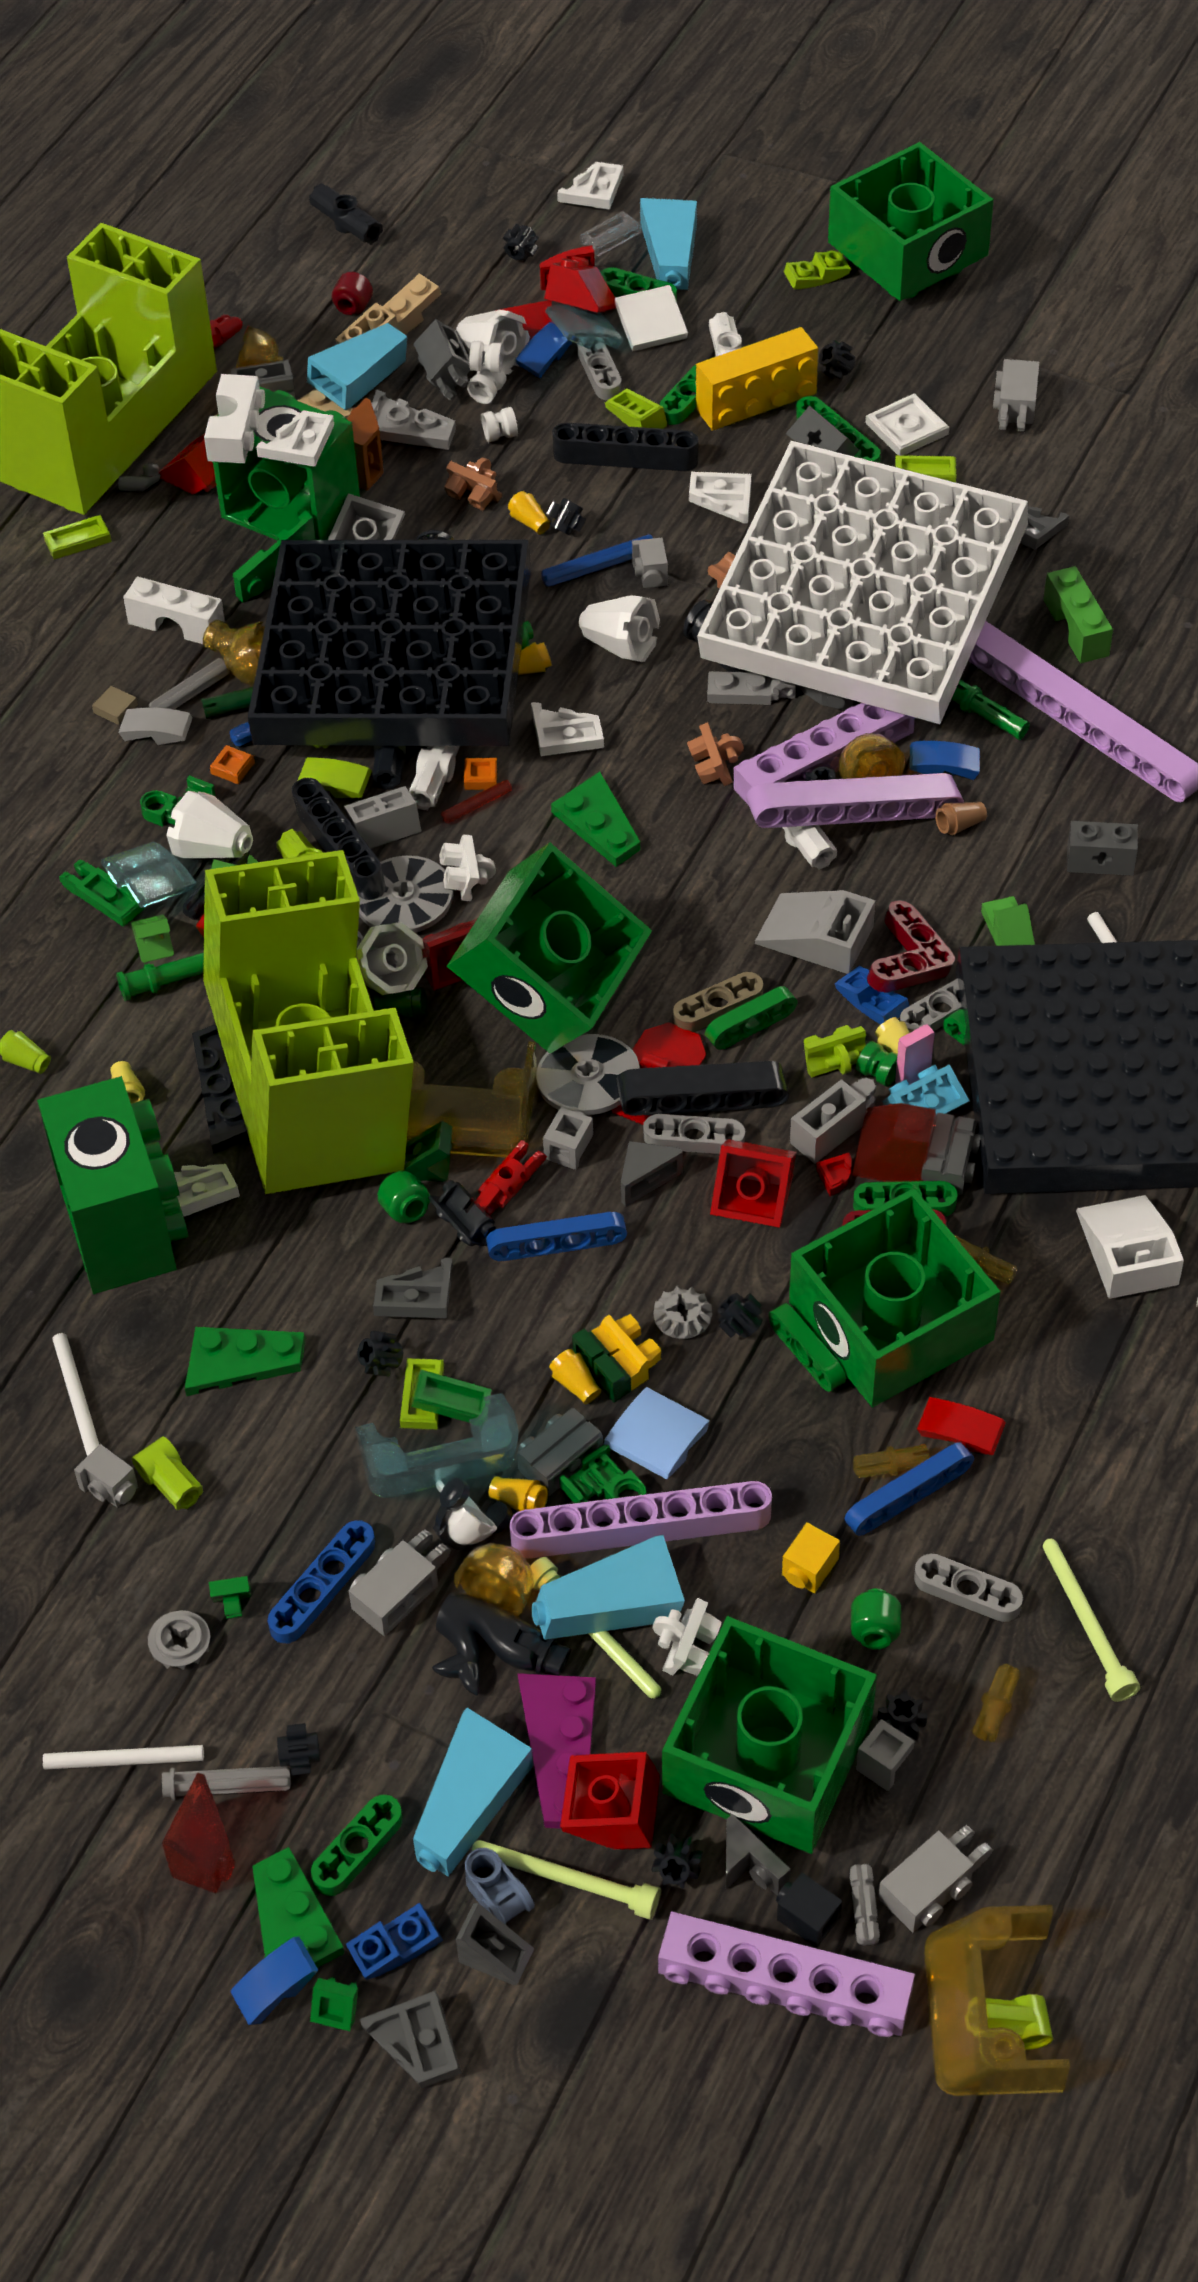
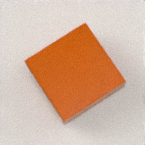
M226 745L210 765L211 774L239 784L255 764L254 755Z
M465 758V790L497 789V758Z

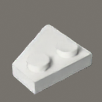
M595 162L586 172L579 174L573 179V186L567 190L564 188L558 190V202L590 206L598 209H610L623 177V165Z
M302 411L293 418L292 422L276 430V438L268 444L261 441L256 447L257 456L315 467L334 427L333 415Z
M691 472L689 502L739 522L748 523L751 474Z
M531 703L541 756L604 748V737L598 715L576 713L565 708H560L558 712L542 709L541 703Z
M226 1164L208 1165L205 1167L187 1165L182 1166V1172H174L180 1194L177 1198L183 1216L240 1196L238 1186Z

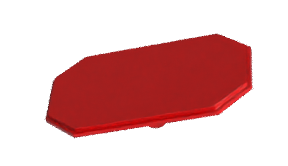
M669 1022L646 1029L632 1049L637 1056L640 1068L701 1065L706 1057L700 1034L682 1029ZM621 1105L611 1110L612 1113L644 1125L645 1120L651 1116L627 1115L622 1111Z

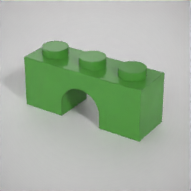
M1073 566L1047 573L1044 602L1055 621L1067 620L1069 628L1068 644L1080 664L1108 657L1113 628L1077 567Z

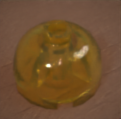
M247 326L242 339L246 343L239 350L236 368L283 361V357L278 356V345L275 339L268 332Z
M262 621L245 625L232 634L227 645V652L224 654V662L227 669L232 671L239 681L254 686L265 626H261L263 624Z
M865 733L857 736L847 744L839 758V774L842 779L901 776L905 768L903 752L897 744L881 734Z
M489 1543L475 1548L465 1558L455 1572L454 1583L456 1588L461 1584L466 1595L491 1602L518 1617L532 1595L534 1574L528 1561L519 1550L507 1545Z

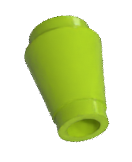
M9 1030L0 1041V1055L5 1062L36 1071L39 1074H42L50 1064L51 1056L47 1055L21 1031L14 1032Z

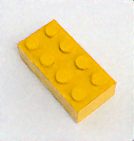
M799 327L696 363V410L713 431L795 402L803 397L817 394V345L804 329Z

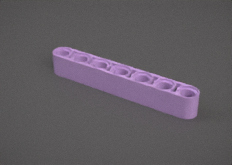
M946 773L763 783L752 787L746 794V800L753 817L761 828L936 818V811L938 808H942L943 804L964 803L953 777Z
M749 1481L526 1509L517 1512L510 1520L511 1546L513 1551L522 1558H538L633 1546L660 1535L664 1536L665 1541L758 1530L764 1528L771 1519L772 1493L770 1488L764 1483ZM756 1503L761 1505V1507L752 1508L748 1505ZM714 1508H720L724 1511L718 1513L712 1512L710 1510ZM675 1513H683L686 1516L675 1517L672 1515ZM637 1518H646V1519H648V1520L645 1521V1522H637V1521H635V1519H637ZM601 1522H607L610 1524L606 1527L597 1526V1524ZM563 1527L572 1528V1530L562 1532L559 1529ZM524 1532H533V1533H535V1534L532 1535V1536H522V1535H521V1534L524 1533Z

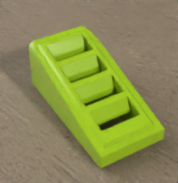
M629 389L623 390L605 402L606 408L629 427L663 429L667 426L663 406Z

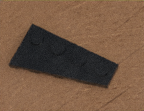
M216 1024L192 1033L213 1154L249 1139Z

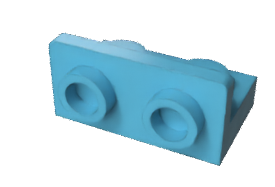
M950 1064L939 1070L936 1065H933L917 1074L920 1080L909 1085L906 1079L888 1089L891 1095L882 1102L885 1107L892 1105L907 1134L934 1121L935 1114H947L969 1102Z

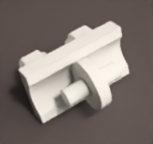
M462 835L459 844L443 843L439 855L440 864L456 866L446 867L443 879L445 889L460 890L461 900L471 901L473 898L472 887L477 883L481 885L486 884L495 874V864L493 860L484 857L482 854L475 855L472 835Z
M697 1598L693 1608L685 1611L681 1622H679L682 1615L681 1612L674 1609L670 1611L668 1617L659 1616L655 1619L652 1628L660 1636L658 1645L667 1649L671 1641H674L662 1671L673 1676L681 1669L685 1672L699 1675L709 1653L692 1645L696 1637L711 1644L715 1640L722 1624L721 1621L705 1612L708 1605L707 1602Z

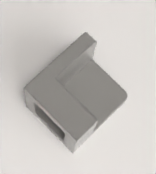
M881 1719L858 1748L856 1770L889 1791L894 1785L896 1770L914 1749L915 1741Z

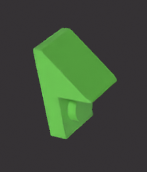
M1014 896L982 903L981 913L996 946L1035 945L1027 904L1018 905Z
M163 914L131 922L142 962L145 963L174 955L168 920Z

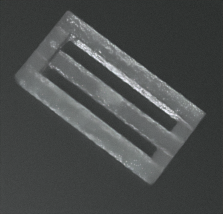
M623 211L580 235V243L582 245L587 244V246L592 245L594 254L600 256L640 234L641 224Z

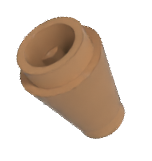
M982 802L945 803L942 808H938L936 811L938 829L943 834L948 833L950 835H955L985 821L987 818L986 807Z

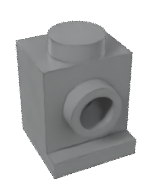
M663 538L632 541V564L635 575L642 578L643 588L668 586V562Z
M560 1107L543 1137L544 1154L547 1156L546 1160L576 1170L579 1166V1160L593 1136V1118L583 1112Z
M101 1444L74 1469L79 1488L83 1492L89 1489L98 1500L102 1502L108 1500L117 1508L121 1504L127 1503L138 1488L133 1468Z

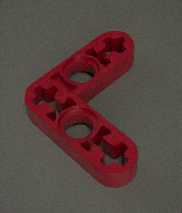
M901 900L891 902L885 914L884 922L907 952L875 960L867 975L868 984L877 991L892 992L948 976L955 961L953 952L912 904ZM912 936L921 937L926 942L918 941L914 939ZM904 965L912 966L916 968L918 972L908 970L904 967Z

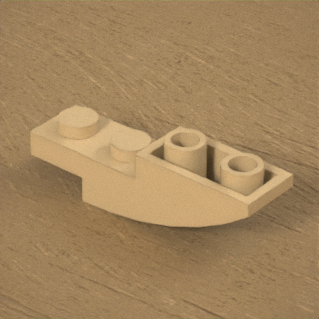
M419 273L383 307L378 303L373 304L335 339L336 343L340 344L386 323L391 324L403 334H407L424 320L421 312L441 295L439 286Z

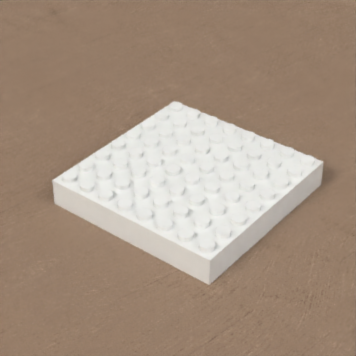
M791 441L697 635L700 656L702 659L940 724L1028 526V501Z

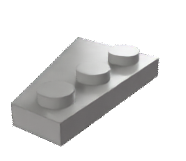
M376 390L372 406L379 425L381 440L449 450L456 431L455 420L427 409L416 410L409 407L407 401L400 398L397 401L386 398L385 392Z

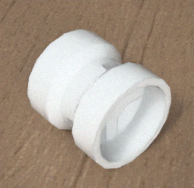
M472 341L469 358L470 370L481 371L482 369H489L490 372L501 373L504 356L503 343L485 345L482 341Z
M489 369L477 371V375L473 376L467 385L470 396L479 403H490L496 396L497 391L505 384L506 374L503 369L501 373L490 372Z
M512 407L503 408L499 413L489 411L481 414L482 427L487 442L497 441L501 436H506L507 438L518 436L517 421Z

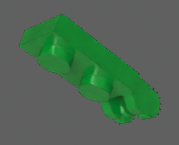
M78 860L74 864V868L79 876L84 878L82 881L66 871L59 876L64 888L92 905L122 927L147 907L146 901L142 896L99 867L95 868L83 860Z

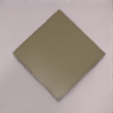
M110 686L92 705L94 714L119 725L123 721L126 710L134 709L138 704L135 696Z

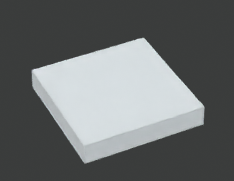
M670 285L615 298L614 304L632 352L687 339L688 331Z
M915 393L866 415V424L899 456H904L949 435V426Z

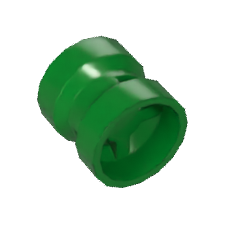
M872 1040L860 1053L856 1063V1071L866 1076L873 1075L878 1083L888 1087L896 1078L897 1053L884 1051L882 1045Z

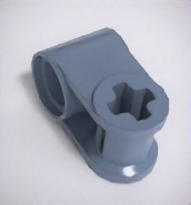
M478 1848L467 1856L465 1876L468 1890L480 1905L506 1925V1922L522 1911L526 1910L529 1912L534 1909V1902L524 1885L514 1877L494 1850ZM481 1867H487L494 1872L487 1878H480L473 1874Z

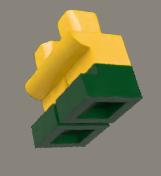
M631 1314L616 1321L608 1315L602 1320L600 1326L592 1331L587 1332L584 1328L572 1335L573 1351L581 1353L594 1380L613 1403L649 1379L648 1369L661 1360V1349L653 1339L649 1338L638 1346L632 1341L641 1336V1328Z

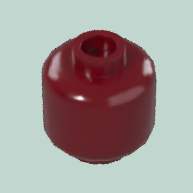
M346 272L338 279L332 290L331 298L341 313L346 315L360 314L365 310L372 298L373 287L364 275L357 272Z

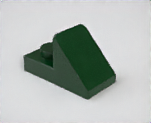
M440 1121L407 1141L403 1171L414 1174L420 1181H447L451 1157L450 1152L452 1149L453 1126Z

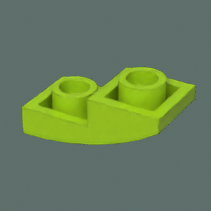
M828 251L815 252L812 262L786 263L784 273L793 289H805L840 279L848 275L851 268L842 253Z
M306 758L298 780L303 778L316 779L325 791H330L334 798H362L372 771L369 767L342 760Z

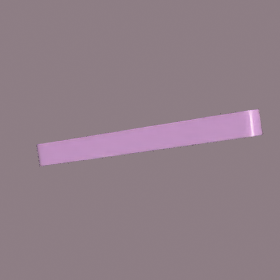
M985 621L968 661L1170 799L1176 802H1183L1198 790L1197 762Z

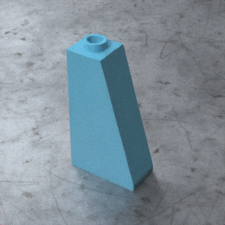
M641 198V228L656 278L672 283L677 289L688 290L697 226V201Z
M386 323L308 357L307 383L338 406L347 410L405 362L407 336L391 324Z
M660 1535L650 1538L542 1585L536 1602L532 1603V1618L536 1626L540 1625L544 1640L652 1625L657 1617H668L672 1609L680 1612L685 1600L664 1536Z
M466 1708L461 1715L413 1837L418 1862L431 1872L439 1870L448 1877L533 1767L532 1748L469 1708Z

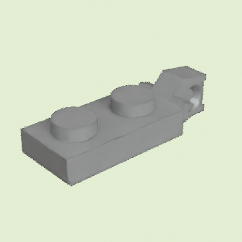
M709 671L707 702L771 705V701L778 700L779 698H795L796 684L757 673Z

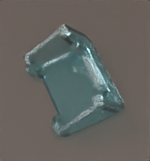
M500 1393L484 1397L485 1406L482 1413L477 1418L469 1419L472 1438L408 1453H403L396 1437L387 1438L382 1436L376 1430L374 1423L355 1427L366 1481L371 1492L380 1498H393L436 1488V1482L439 1479L446 1485L454 1478L466 1481L507 1470L515 1459L518 1427L515 1413L504 1395Z

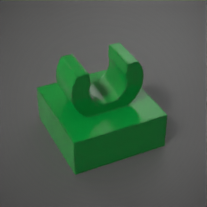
M243 1576L209 1582L210 1597L213 1603L223 1601L226 1618L242 1617L240 1599L252 1597L248 1577Z
M332 1977L328 1980L318 1978L313 1987L310 2022L350 2031L355 2022L358 1996L357 1984L352 1982L350 1985L335 1982L336 1978Z

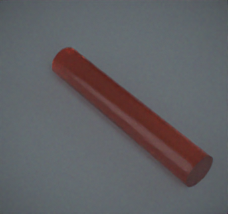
M506 779L441 812L442 819L448 824L511 792L512 786L510 782Z

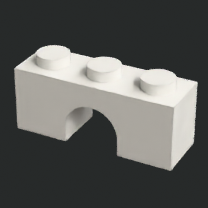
M221 374L216 392L219 417H209L204 436L207 459L214 462L245 463L248 451L253 450V430H257L259 427V408H264L265 392L264 389L259 387L258 376Z
M136 577L123 597L128 624L157 631L165 617L180 625L183 630L184 639L212 647L226 626L222 600L216 597L141 577Z

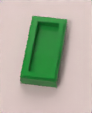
M420 1370L411 1407L483 1426L487 1417L492 1389Z

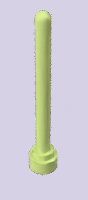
M1054 1539L1045 1540L1043 1549L1107 1672L1105 1675L1107 1680L1105 1687L1111 1699L1115 1702H1120L1131 1698L1141 1687L1133 1671L1127 1670L1125 1666L1120 1665L1057 1541Z
M541 1557L527 1569L524 1578L535 1590H539L542 1585L556 1580L560 1576L557 1574L558 1568L547 1557ZM608 1631L588 1633L649 1698L655 1699L660 1696L661 1687Z
M478 1840L472 1845V1851L478 1848L494 1850L506 1866L627 1903L628 1908L635 1910L634 1914L652 1920L657 1910L661 1895L660 1887L644 1883L642 1886L635 1884L632 1888L482 1840Z

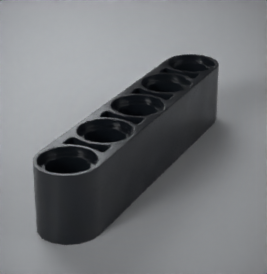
M561 423L552 430L553 456L560 463L671 471H690L698 465V436L692 431L581 423Z
M303 778L295 782L292 786V795L299 818L325 852L344 851L358 896L365 900H374L382 896L386 890V884L381 863L316 779Z
M776 1061L638 1068L626 1070L616 1078L622 1111L630 1116L772 1108L784 1104L789 1098L783 1067Z

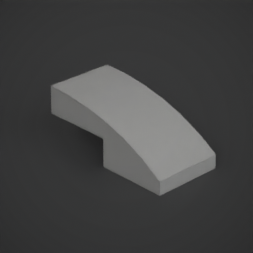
M167 708L127 709L118 733L124 741L152 737L157 745L185 741L193 717L188 712Z

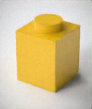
M806 1523L783 1555L782 1576L793 1586L800 1589L806 1588L816 1593L839 1559L840 1540Z

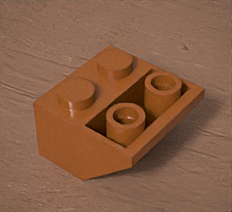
M365 398L357 407L352 409L347 420L352 422L359 488L368 491L382 476L384 470L379 425L371 400Z

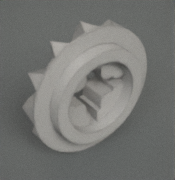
M676 1286L669 1293L663 1291L661 1298L655 1301V1323L663 1333L670 1337L679 1339L695 1337L705 1331L711 1322V1304L708 1303L705 1293L699 1294L695 1292L693 1287L689 1290H681ZM679 1304L684 1305L685 1309L688 1310L687 1321H684L680 1312H677Z
M173 1611L163 1615L153 1624L148 1635V1646L155 1661L158 1660L167 1669L170 1666H174L184 1670L188 1664L193 1662L198 1664L200 1657L205 1652H209L211 1635L207 1623L199 1615L190 1611ZM171 1632L180 1638L187 1636L188 1648H182L178 1644L173 1646Z

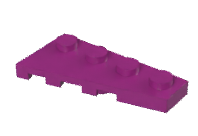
M517 1673L530 1748H532L544 1827L561 1829L560 1824L570 1755L591 1754L596 1677Z

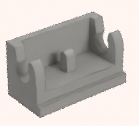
M406 786L344 806L347 819L370 849L421 832L417 804Z

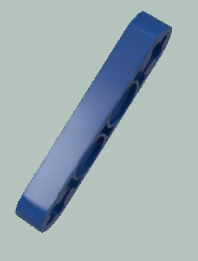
M605 1212L496 1229L487 1235L486 1242L490 1258L496 1261H509L617 1244L626 1238L627 1230L622 1214Z
M961 1442L948 1446L857 1502L846 1513L845 1522L858 1536L869 1533L961 1476L973 1464L974 1456Z
M355 1520L343 1526L268 1615L269 1631L277 1642L291 1643L299 1639L375 1549V1536L372 1527L367 1522ZM362 1535L364 1536V1543L357 1541L352 1546L351 1537L358 1539ZM349 1550H350L351 1558H350L349 1555L347 1554V1552H348ZM333 1560H338L345 1565L343 1571L335 1575H330L323 1570L325 1564ZM308 1588H315L321 1592L319 1599L311 1603L302 1601L299 1596L301 1592ZM293 1605H294L295 1608L297 1609V1611H296L295 1613H294V1610H293ZM292 1617L293 1626L285 1625L280 1629L279 1621L287 1622Z

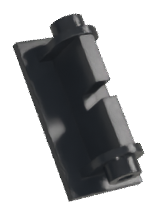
M450 1180L444 1184L442 1188L444 1193L441 1197L429 1195L428 1199L437 1208L436 1213L438 1216L449 1222L458 1231L457 1236L462 1242L469 1246H487V1235L496 1230L494 1226L495 1221L477 1203H474L469 1211L467 1210L474 1198L461 1183Z

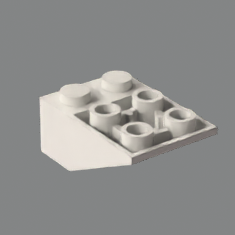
M1146 1195L1077 1208V1215L1109 1299L1179 1285L1184 1259L1173 1231Z

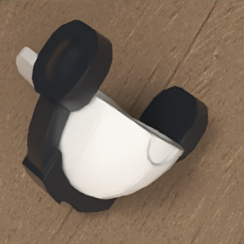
M454 1478L446 1485L440 1479L436 1482V1487L440 1492L441 1506L436 1515L433 1530L445 1545L448 1544L455 1550H466L470 1545L485 1540L493 1533L502 1532L510 1523L513 1511L504 1502L498 1501L493 1503L483 1513L469 1497L470 1487L465 1481Z

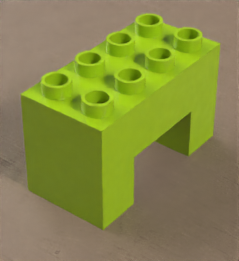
M100 223L67 256L77 315L49 344L43 346L0 329V482L83 515L86 514L217 372L201 259L104 223Z
M343 850L205 870L203 982L265 1194L404 1170L414 1062L396 1008L373 1010L356 958L360 900Z

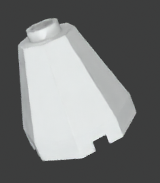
M496 310L465 317L458 323L456 328L469 355L472 341H482L485 345L503 343L502 369L508 375L513 371L510 369L513 365L519 366L516 364L515 359L530 339L528 331L523 330L522 323L526 324L525 318L505 310Z
M634 595L590 604L580 615L579 627L582 629L583 636L620 658L645 662L656 646L657 637L652 636L653 628L659 629L660 618L654 599Z
M188 791L172 811L171 818L176 820L175 827H168L166 835L172 855L191 859L241 858L250 850L253 843L250 826L214 795L205 792Z
M402 922L371 927L358 946L356 954L365 985L382 995L414 990L428 967L426 957L423 958L421 949H424L423 939Z

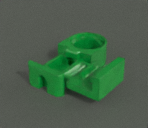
M192 776L187 777L188 787L186 788V793L188 791L205 792L216 796L213 784ZM154 790L145 793L141 797V811L145 820L162 827L166 823L175 825L176 820L172 819L171 815L173 808L178 804L176 796ZM153 803H161L164 805L159 810H150L147 808L149 805Z
M608 1445L601 1446L583 1458L582 1469L569 1478H566L564 1474L559 1477V1487L573 1503L588 1502L587 1500L595 1494L600 1497L603 1495V1489L605 1499L619 1498V1494L628 1489L636 1491L639 1495H646L645 1485L633 1471L629 1470L624 1474L611 1460L610 1446Z

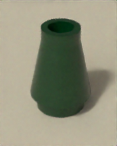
M415 987L414 990L387 995L376 993L375 1009L396 1008L397 1014L400 1016L417 1018L419 1014L426 1013L427 998L424 987Z

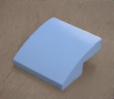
M646 1387L615 1423L605 1438L604 1445L610 1446L611 1450L668 1479L686 1461L688 1450L707 1432L710 1420Z

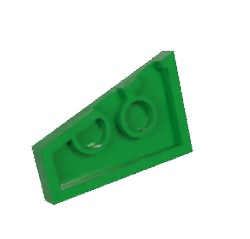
M600 771L551 804L552 814L615 867L640 851V840Z
M289 1847L252 1865L265 1957L293 1937H300L317 1968L345 1954L343 1945Z

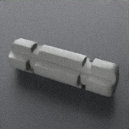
M868 1864L853 1865L850 1869V1881L853 1891L852 1900L857 1942L860 1945H874L879 1941V1927L877 1923L872 1867Z

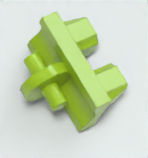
M845 1025L837 1028L833 1035L821 1038L813 1035L805 1038L803 1042L807 1073L811 1078L837 1069L843 1075L850 1073L851 1065L857 1063L860 1053L866 1046V1031L864 1028L859 1026L852 1029L850 1026Z

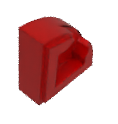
M849 1152L817 1162L816 1170L829 1196L842 1191L851 1178L852 1158Z

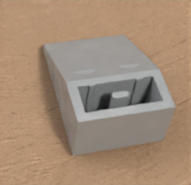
M844 890L780 893L755 940V944L848 974L851 972L874 927L875 900Z

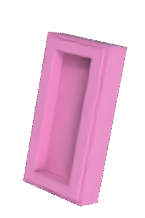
M928 1024L899 1038L895 1078L897 1084L907 1079L910 1085L920 1080L917 1075L918 1073L931 1067L935 1032Z

